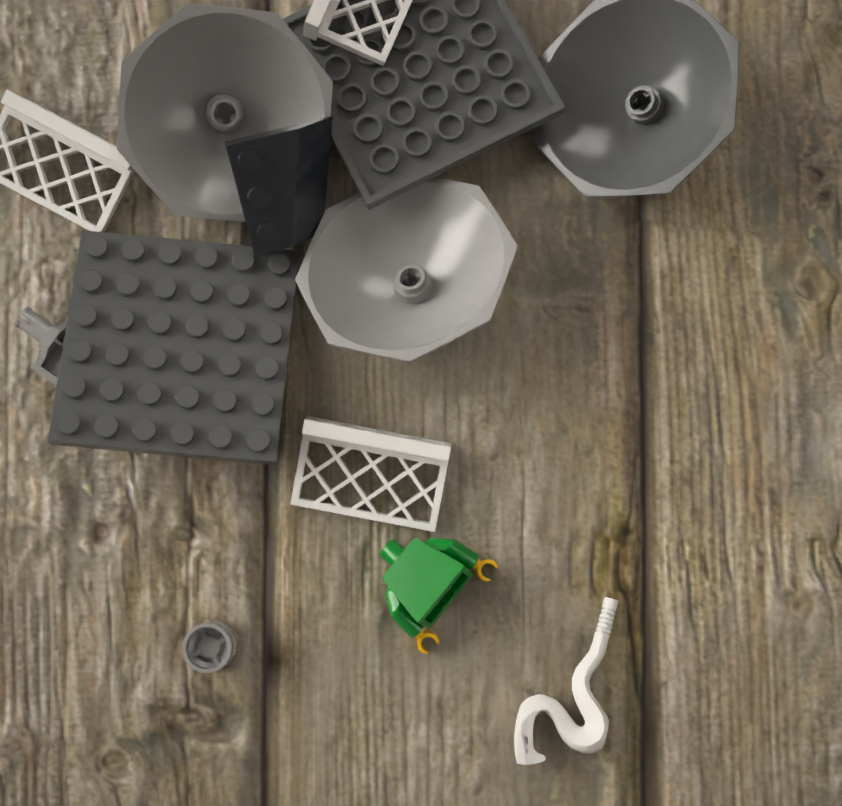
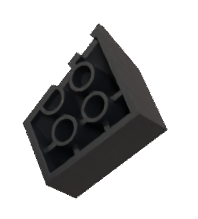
M333 116L225 141L255 256L292 247L314 236L325 213Z

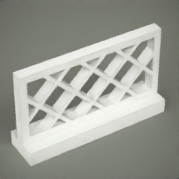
M314 0L304 23L303 36L314 41L319 37L384 66L413 0H404V2L402 0H395L399 14L385 21L381 17L377 4L388 0H365L351 6L348 0ZM340 2H342L344 8L337 10ZM371 7L377 23L359 29L353 13ZM347 15L353 32L341 36L328 29L333 19ZM393 25L390 34H388L386 28ZM380 30L385 41L382 52L379 53L368 48L362 36Z
M6 90L0 102L4 104L0 114V140H2L0 151L5 150L10 169L0 172V183L89 231L105 232L134 172H137L119 153L116 145L10 90ZM13 116L22 121L26 136L9 142L6 128ZM31 126L39 130V132L33 134ZM49 135L54 139L58 153L40 158L35 140ZM28 142L34 161L17 166L12 147ZM62 143L66 144L71 148L64 150ZM81 152L85 155L89 170L72 175L66 156ZM60 159L65 178L48 183L43 164ZM93 159L103 165L95 167ZM36 167L42 185L27 189L23 186L19 172ZM113 169L122 174L115 188L103 192L98 176L99 172ZM13 175L14 181L10 180L6 176ZM91 175L97 194L79 199L74 181ZM67 183L73 202L59 206L54 202L50 188ZM44 191L46 198L42 197L37 193ZM111 196L107 203L105 197ZM99 200L103 213L97 225L86 220L82 208L83 204ZM75 207L77 215L68 209Z
M312 416L304 419L303 437L290 505L435 532L452 443ZM310 441L325 444L333 457L316 468L308 456ZM333 446L343 447L345 449L337 453ZM351 449L361 451L369 462L368 465L353 475L341 459V456ZM369 453L380 454L381 456L373 460ZM391 456L398 458L405 471L388 482L377 466V463ZM405 459L417 461V463L409 467ZM336 460L348 478L331 489L319 471ZM307 463L311 472L304 476ZM424 463L440 466L438 479L426 488L423 487L413 470ZM372 467L384 485L367 496L355 478ZM409 474L420 492L403 503L391 485ZM313 475L316 476L326 491L325 494L316 500L300 497L303 482ZM349 482L353 484L362 497V500L352 507L342 505L334 494ZM436 487L433 501L428 492ZM385 489H388L399 505L388 514L378 512L370 501ZM424 496L432 508L430 522L414 519L406 507ZM330 497L334 503L323 502V500ZM366 503L370 510L360 509L359 507ZM402 510L406 517L396 516L395 514Z

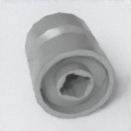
M212 620L195 626L187 633L183 640L182 652L184 660L190 668L201 673H212L220 670L234 659L238 651L239 642L236 632L230 625L223 621Z

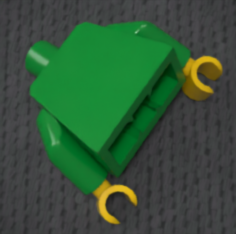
M415 538L406 548L396 540H391L383 547L380 553L381 558L391 565L383 576V581L388 586L385 596L390 615L410 637H416L418 649L423 654H429L428 649L421 644L424 638L432 637L439 645L437 633L430 628L475 574L478 579L488 582L491 580L482 575V566L488 563L493 568L498 569L495 561L478 559L479 555L454 539L430 538L422 542Z

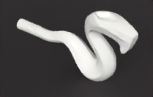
M604 597L603 609H601L589 652L576 667L572 677V692L585 720V725L582 727L578 726L564 707L551 697L541 694L528 697L519 707L515 725L514 749L517 764L531 765L546 760L545 755L536 752L533 746V725L535 718L541 712H546L550 716L562 740L571 749L584 754H592L603 748L608 732L609 719L591 692L589 680L605 655L618 600Z

